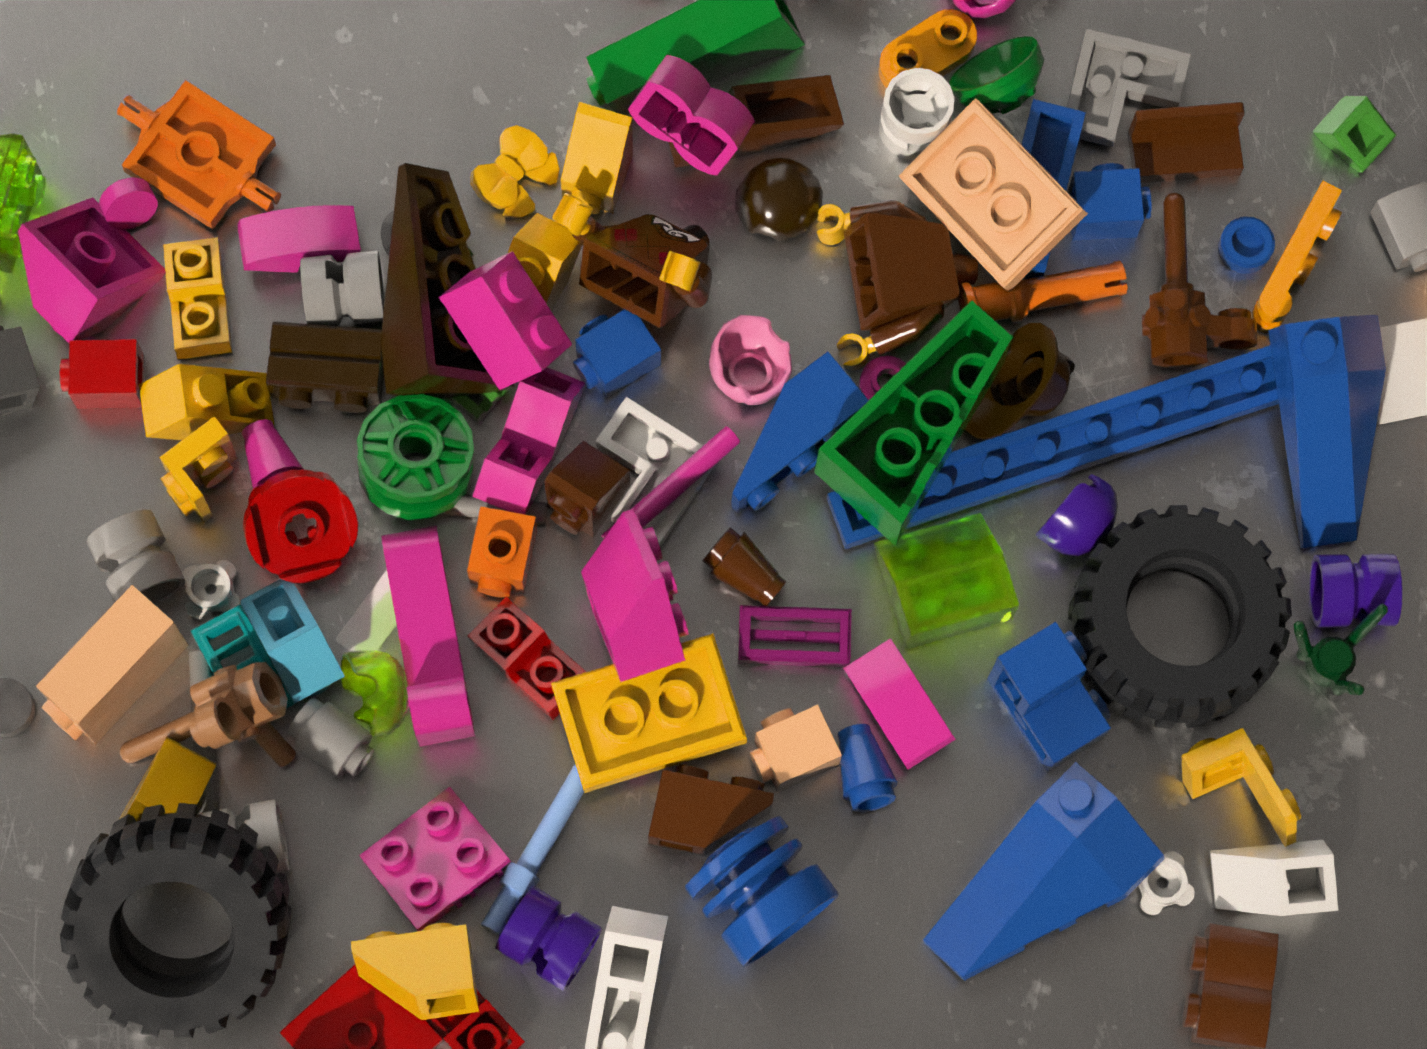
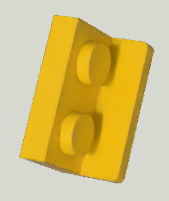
M215 417L211 418L159 457L167 472L160 480L167 488L166 492L186 517L195 511L204 523L212 518L213 515L204 495L198 488L203 484L206 488H211L220 483L232 472L233 467L231 463L238 459L228 433Z

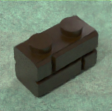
M273 322L266 375V386L272 398H279L278 403L289 408L305 409L312 406V401L334 402L335 409L350 413L367 411V405L381 404L384 382L381 349L382 330Z

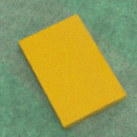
M713 633L681 643L685 661L620 682L616 669L611 664L551 683L584 793L747 743L745 730Z

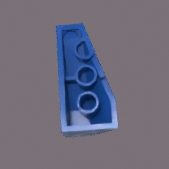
M1378 315L1339 316L1289 323L1270 329L1268 332L1300 549L1357 541L1386 372Z
M1075 762L1035 801L925 936L923 942L965 981L1025 950L1026 944L1057 928L1061 932L1076 924L1077 918L1104 904L1110 907L1125 899L1165 859L1164 854L1119 799Z

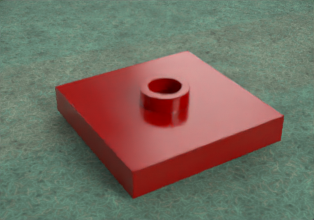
M353 965L279 1032L294 1049H436L443 1042V1039L426 1020L419 1019L359 977L356 965Z

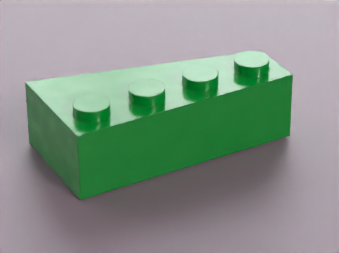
M973 301L967 304L818 451L814 472L894 546L897 545L1003 366L1013 338L1012 335Z

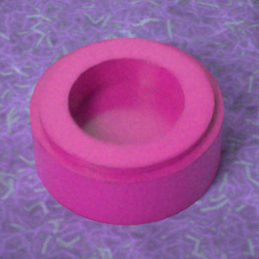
M131 177L118 180L107 187L100 197L99 206L109 226L119 230H127L146 223L155 214L158 202L150 184L146 180Z

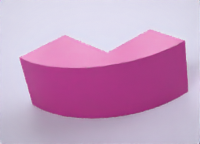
M548 367L519 381L501 439L484 459L472 497L508 512L526 515L544 484V480L560 450L582 395L585 382Z

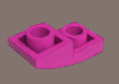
M350 205L306 206L275 210L240 219L237 225L243 268L246 271L297 273L301 258L332 255L337 262H343L348 253L361 251L354 206Z
M891 638L843 668L908 770L956 740Z

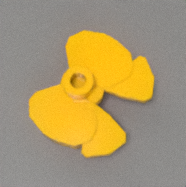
M515 125L502 131L499 137L500 156L495 159L494 163L478 165L470 174V185L477 196L492 207L504 209L503 215L505 218H523L535 211V203L526 190L518 183L523 175L534 181L551 186L557 182L560 170L556 154L553 152L548 154L547 146L534 132Z

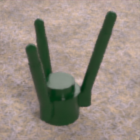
M1385 604L1378 605L1345 639L1327 637L1319 641L1315 646H1311L1304 622L1301 620L1294 623V633L1299 648L1296 656L1299 660L1306 662L1305 668L1308 676L1321 686L1331 687L1332 692L1337 696L1343 693L1362 695L1365 690L1364 686L1356 682L1347 681L1346 679L1356 665V655L1353 648L1387 614L1388 607Z

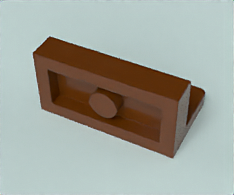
M1243 102L1136 111L1127 134L1132 169L1139 168L1141 183L1241 175L1244 165L1238 127L1245 114Z

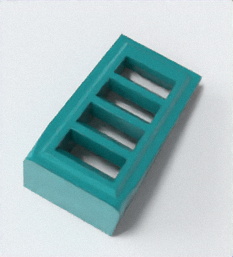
M241 604L190 631L213 674L223 668L221 660L250 645L255 655L237 664V670L253 663L266 662L279 676ZM240 626L244 633L243 636L214 651L209 642L210 640ZM281 680L288 699L286 707L287 709L294 705V702L290 694L288 693L283 681Z

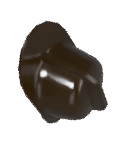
M1028 323L1012 334L1013 338L1005 362L965 428L975 438L992 439L1002 435L1017 424L1022 417L1044 416L1054 411L1063 401L1068 391L1070 375L1074 371L1075 364L1068 356L1058 350L1057 339L1052 329L1042 323Z

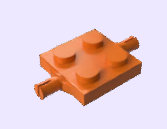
M185 80L171 100L157 108L154 112L133 99L130 95L123 99L125 105L120 103L117 115L122 116L141 129L137 145L122 163L124 172L131 177L146 180L154 192L212 230L230 206L243 196L265 209L266 212L274 209L273 203L275 205L278 204L281 193L276 192L256 179L259 167L276 146L274 137Z

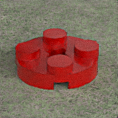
M301 469L277 474L251 491L243 518V531L251 556L263 569L265 567L269 572L279 575L280 579L291 583H308L329 576L342 564L341 559L348 553L350 546L353 548L357 539L358 521L349 496L335 482L334 478L325 472ZM298 514H304L306 518H314L316 520V525H311L307 528L308 536L297 539L294 531L285 532L286 524L291 523L293 516Z

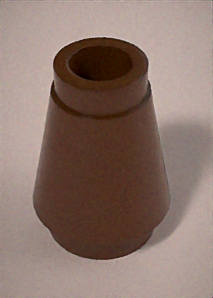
M731 527L728 528L702 560L703 563L712 569L709 575L755 601L758 600L764 606H767L787 582L779 575V572L745 531L739 535Z

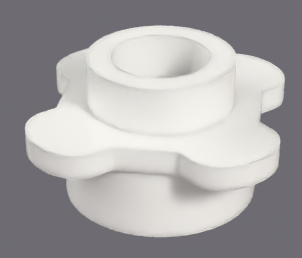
M220 560L216 564L190 565L182 572L186 580L184 584L186 593L189 597L185 604V610L190 617L197 620L203 619L207 613L218 611L225 613L241 604L239 595L234 591L233 579L237 571L231 562ZM214 585L216 587L215 593L207 594V586Z
M1166 852L1164 854L1165 859L1138 885L1142 895L1140 907L1149 915H1157L1162 911L1163 907L1173 904L1186 906L1194 898V888L1188 884L1187 874L1183 868L1185 861L1177 852ZM1159 878L1166 879V888L1158 887L1157 880Z

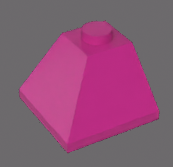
M93 197L25 222L18 230L33 308L68 343L69 340H84L105 331L158 283L166 273L165 268L129 232L115 229L108 225L99 203Z

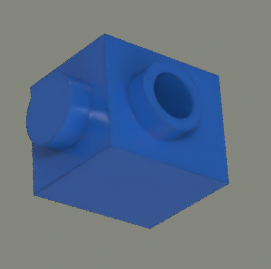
M1106 163L1093 167L1091 171H1077L1073 173L1068 193L1088 214L1071 230L1072 241L1137 238L1144 219H1150L1152 210L1149 186L1141 187L1139 168L1124 169L1122 164Z
M625 309L611 318H608L606 314L594 318L579 331L581 336L575 339L576 355L578 358L573 361L574 368L581 380L585 382L587 388L592 389L597 386L605 399L661 366V348L640 317Z

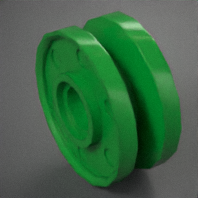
M425 394L399 395L379 404L364 419L357 437L359 483L369 501L385 513L407 520L430 519L451 510L467 494L474 469L473 434L462 413L445 400ZM417 452L424 454L427 458L421 461L407 460L404 456Z

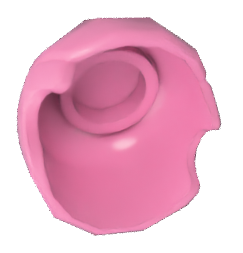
M740 315L723 324L711 345L709 369L712 379L726 396L737 403H744L746 405L764 404L780 395L784 384L788 382L792 374L791 354L789 353L790 343L782 340L773 331L769 319L761 316Z

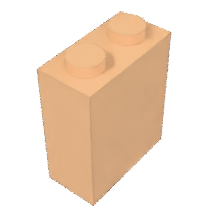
M131 585L36 685L39 691L48 699L41 708L75 741L84 733L92 742L97 744L189 645L176 624L138 589Z

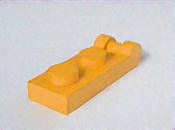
M1325 181L1321 182L1251 312V319L1256 320L1259 332L1266 334L1269 333L1268 330L1281 326L1285 317L1290 312L1293 303L1288 290L1293 282L1303 287L1318 257L1309 253L1317 237L1325 241L1328 240L1342 214L1341 211L1333 208L1342 192L1341 189Z

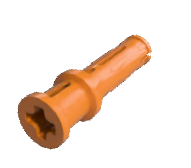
M1121 260L1113 261V263L1024 279L1010 291L1004 289L998 282L973 287L969 282L959 283L960 293L958 301L960 311L973 301L995 321L1010 319L1011 322L1017 323L1022 322L1023 318H1027L1028 312L1114 295H1126L1127 284L1121 283L1120 280H1125L1127 277Z

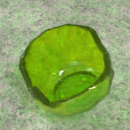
M358 650L344 652L341 659V670L345 677L341 678L342 686L347 691L359 694L363 701L362 707L354 712V718L370 725V734L372 736L389 735L401 725L409 709L408 681L404 668L396 658L384 651Z

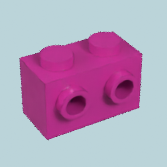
M513 251L469 272L439 297L499 390L543 371L572 345V342Z

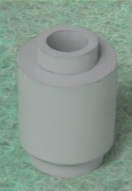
M312 698L298 712L287 731V734L296 740L295 747L337 779L342 778L347 772L353 777L356 776L366 766L374 753V749L369 746L373 734L330 701L323 704L318 699Z

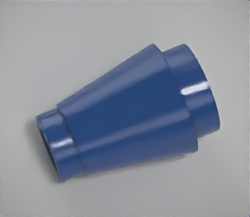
M856 724L839 731L837 735L840 743L839 750L842 754L840 764L843 798L850 801L852 810L855 812H869L894 802L896 799L894 788L898 785V782L875 736L871 732L870 725Z

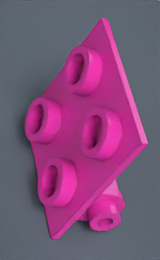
M450 786L359 855L400 907L416 931H422L425 927L436 923L451 911L450 908L455 905L460 909L463 906L460 902L461 899L467 895L473 899L477 896L474 889H480L495 876L499 878L503 876L504 873L501 869L511 862Z

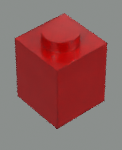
M137 339L69 340V358H62L60 361V386L62 392H68L77 409L142 408L139 384L144 382V353Z

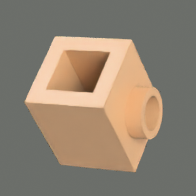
M818 705L794 715L791 708H788L761 721L763 729L756 732L754 743L757 749L750 752L752 762L762 782L765 783L772 780L778 793L838 766L842 757Z

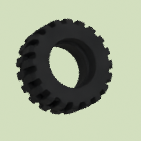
M1169 505L1164 514L1158 515L1153 508L1138 513L1133 522L1129 524L1121 522L1109 532L1101 544L1098 543L1089 556L1074 586L1075 592L1069 603L1068 620L1072 621L1071 632L1077 637L1087 655V660L1083 662L1087 668L1083 677L1086 681L1094 679L1101 687L1098 694L1104 702L1110 705L1113 700L1126 707L1123 715L1137 722L1145 716L1155 719L1154 727L1172 729L1176 723H1185L1189 729L1204 726L1213 718L1221 720L1234 713L1244 702H1248L1263 686L1279 665V656L1287 647L1290 631L1285 626L1292 616L1291 599L1282 596L1281 590L1287 581L1281 567L1271 569L1266 560L1272 552L1262 540L1252 545L1244 537V534L1249 529L1236 519H1234L1229 527L1217 522L1218 511L1203 507L1198 515L1188 514L1187 505ZM1180 571L1191 574L1206 582L1221 598L1229 618L1230 632L1222 650L1208 662L1193 666L1172 664L1157 658L1147 651L1135 637L1127 617L1128 600L1133 588L1139 581L1155 572Z
M179 803L176 813L165 814L162 804L146 807L140 821L136 822L134 816L128 814L113 823L110 835L100 833L90 844L85 859L80 860L61 915V919L64 921L60 933L61 950L63 953L70 955L66 968L73 982L80 984L85 981L87 983L83 997L95 1009H99L103 1004L110 1008L112 1011L109 1020L123 1028L127 1026L129 1021L143 1026L142 1035L158 1038L160 1030H174L175 1039L193 1038L195 1028L204 1026L206 1033L212 1034L226 1028L229 1014H232L235 1019L241 1020L254 1010L256 998L266 997L275 983L277 969L282 966L291 923L292 907L288 905L290 889L287 877L284 874L276 873L279 859L271 847L264 846L259 850L256 847L258 833L247 824H242L238 830L229 826L230 814L214 808L211 817L196 814V804ZM180 882L204 890L222 905L232 923V933L226 943L206 955L184 959L164 956L147 948L133 935L124 919L123 905L126 899L134 892L155 883Z

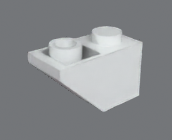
M1324 840L1296 842L1287 847L1283 844L1210 851L1216 909L1275 916L1339 911L1334 854Z

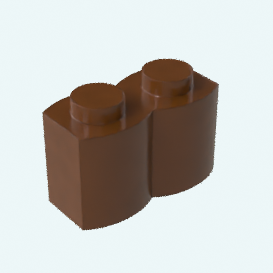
M1210 923L1204 930L1203 937L1194 936L1189 967L1190 970L1199 971L1197 993H1187L1183 1011V1027L1192 1028L1191 1042L1231 1049L1266 1048L1279 934Z

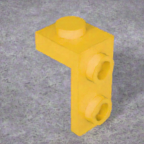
M1243 728L1218 739H1203L1194 744L1187 753L1182 754V782L1192 799L1244 778L1283 845L1287 847L1296 843L1297 821L1301 819V812L1297 801L1288 788L1279 789L1272 777L1274 775V768L1267 751L1260 743L1253 746Z

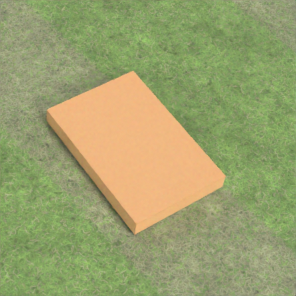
M976 98L899 175V178L1007 291L1012 290L1088 214Z

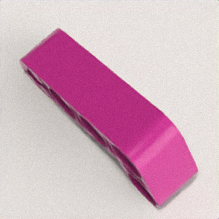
M437 526L382 535L384 557L408 685L409 707L419 747L474 737L473 718Z

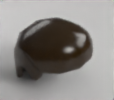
M788 158L769 159L749 170L736 189L735 211L745 229L750 233H760L777 241H783L805 233L812 227L819 216L818 211L822 207L823 190L819 179L805 165Z

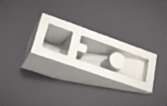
M612 906L604 935L585 1049L645 1048L669 916Z

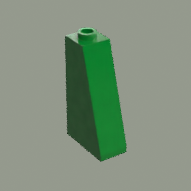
M698 0L588 55L586 59L593 74L588 76L586 80L599 106L607 104L616 113L628 115L630 114L628 108L666 55L675 56L690 63L701 72L708 83L794 51L804 46L805 42L786 0Z

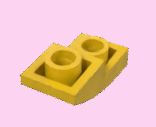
M218 237L163 244L166 285L171 302L174 349L177 359L232 353L227 297Z

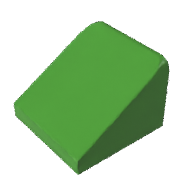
M1344 96L1313 130L1319 141L1359 173H1363L1396 136L1395 132L1367 96Z

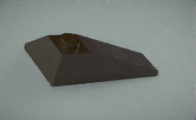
M409 163L398 166L381 333L386 394L397 396L425 394L442 399L509 390L514 387V384L501 390L498 389L439 298L465 275L476 269L466 243L471 232L448 171Z

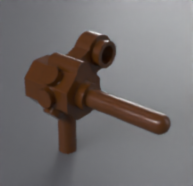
M1179 193L1168 194L1163 202L1166 284L1161 286L1160 292L1149 295L1150 308L1146 311V314H1142L1143 336H1148L1151 340L1152 365L1169 369L1192 368L1208 362L1207 347L1227 351L1245 350L1255 347L1257 345V322L1251 319V312L1249 310L1230 308L1219 311L1218 315H1213L1206 306L1205 292L1194 290V285L1188 283L1185 199Z

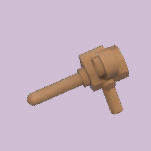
M266 662L253 663L237 670L236 665L214 672V676L190 687L191 698L196 704L193 712L126 741L120 748V756L127 763H135L157 753L166 736L178 743L193 737L199 746L204 748L210 746L214 749H218L236 740L242 743L254 739L280 767L289 764L296 755L293 747L270 723L285 716L288 699L280 677Z

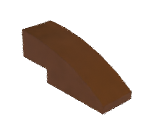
M830 75L732 86L727 92L745 105L754 118L753 125L731 159L807 140L840 129L844 125ZM669 142L675 168L692 166L678 153L673 142Z

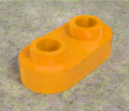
M945 9L936 12L888 43L881 53L878 68L879 77L883 85L887 88L890 81L905 70L913 68L930 69L943 77L965 63L973 54L977 40V30L974 22L961 11ZM952 28L959 33L960 37L955 40H947L942 36L941 31ZM903 56H908L916 62V65L909 69L903 68L898 64L897 60Z

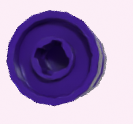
M1346 554L1315 555L1311 563L1309 581L1310 608L1314 625L1316 627H1348L1354 618H1358L1362 622L1378 605L1385 604L1388 607V612L1376 626H1396L1402 609V576L1397 556L1395 554H1362L1359 562L1353 563Z
M533 886L507 922L496 943L495 950L521 966L533 962L536 964L537 976L564 992L587 960L603 929L576 911L568 915L563 914L560 901L538 887Z

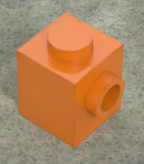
M480 507L467 568L469 582L478 585L477 591L500 598L510 597L511 591L525 593L537 535L536 517Z

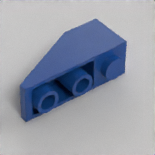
M828 351L784 384L732 492L731 507L737 515L749 506L756 511L769 503L780 492L777 484L793 472L799 478L812 470L816 465L819 448L869 401Z

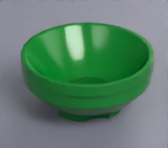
M1023 36L1009 39L991 46L964 63L950 78L949 85L953 95L961 105L967 107L976 98L992 114H1005L1022 106L1025 100L1036 93L1035 86L1039 80L1045 59L1035 38Z

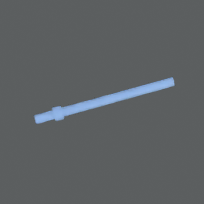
M574 764L516 864L510 862L499 881L503 887L481 923V926L498 936L501 935L522 898L533 886L538 884L540 879L536 876L537 872L584 794L576 764Z

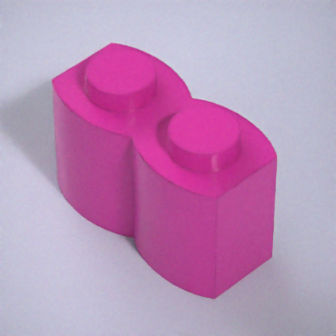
M671 55L665 56L628 108L631 116L642 129L658 139L673 142L678 153L690 165L702 172L716 176L738 150L754 123L753 116L738 99L722 90L711 88L706 78L693 65Z

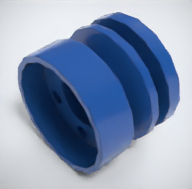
M781 816L774 817L759 826L748 828L731 838L705 860L699 872L685 885V890L693 900L703 897L716 888L719 891L702 909V913L707 919L722 914L731 908L737 915L725 928L721 938L742 967L757 961L790 938L824 911L839 896L838 891L817 864L803 868L794 874L786 867L802 849L803 845L798 838L789 841L774 851L772 846L789 828Z

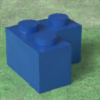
M1056 621L998 656L987 678L1047 773L1104 739L1111 729L1107 722L1111 718V714L1104 700L1094 689L1087 692L1080 681L1087 670L1083 664L1087 660L1084 648L1071 631L1063 633Z

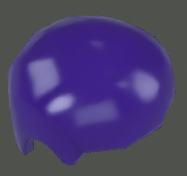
M1091 474L1088 476L1094 482L1090 486L1080 483L1074 487L1035 534L1037 538L1061 554L1085 555L1095 549L1098 543L1101 544L1114 528L1118 508L1117 494L1109 483L1096 475Z

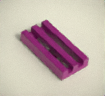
M740 605L738 664L846 667L850 664L852 609ZM751 621L840 624L839 632L761 630L750 628ZM750 642L839 645V652L750 649Z

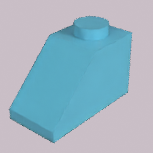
M279 579L241 600V605L294 703L308 696H315L324 692L332 683L345 677L317 622L294 583Z

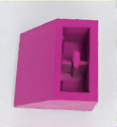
M634 509L625 511L620 515L581 571L592 613L620 682L685 661L680 638L689 635L679 603L670 604V601L674 600L673 595L677 594L678 590L668 561L657 563L663 557L653 527L642 529Z

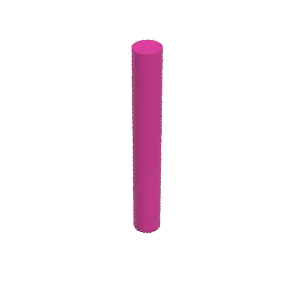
M725 426L632 508L637 515L642 529L740 443L739 438L729 427ZM613 525L601 535L603 540Z

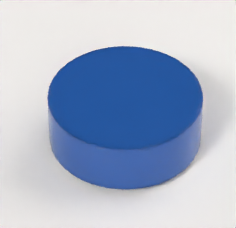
M1247 216L1231 221L1223 230L1218 242V253L1222 262L1232 271L1241 274H1251L1261 270L1266 266L1275 249V238L1269 226L1260 219Z

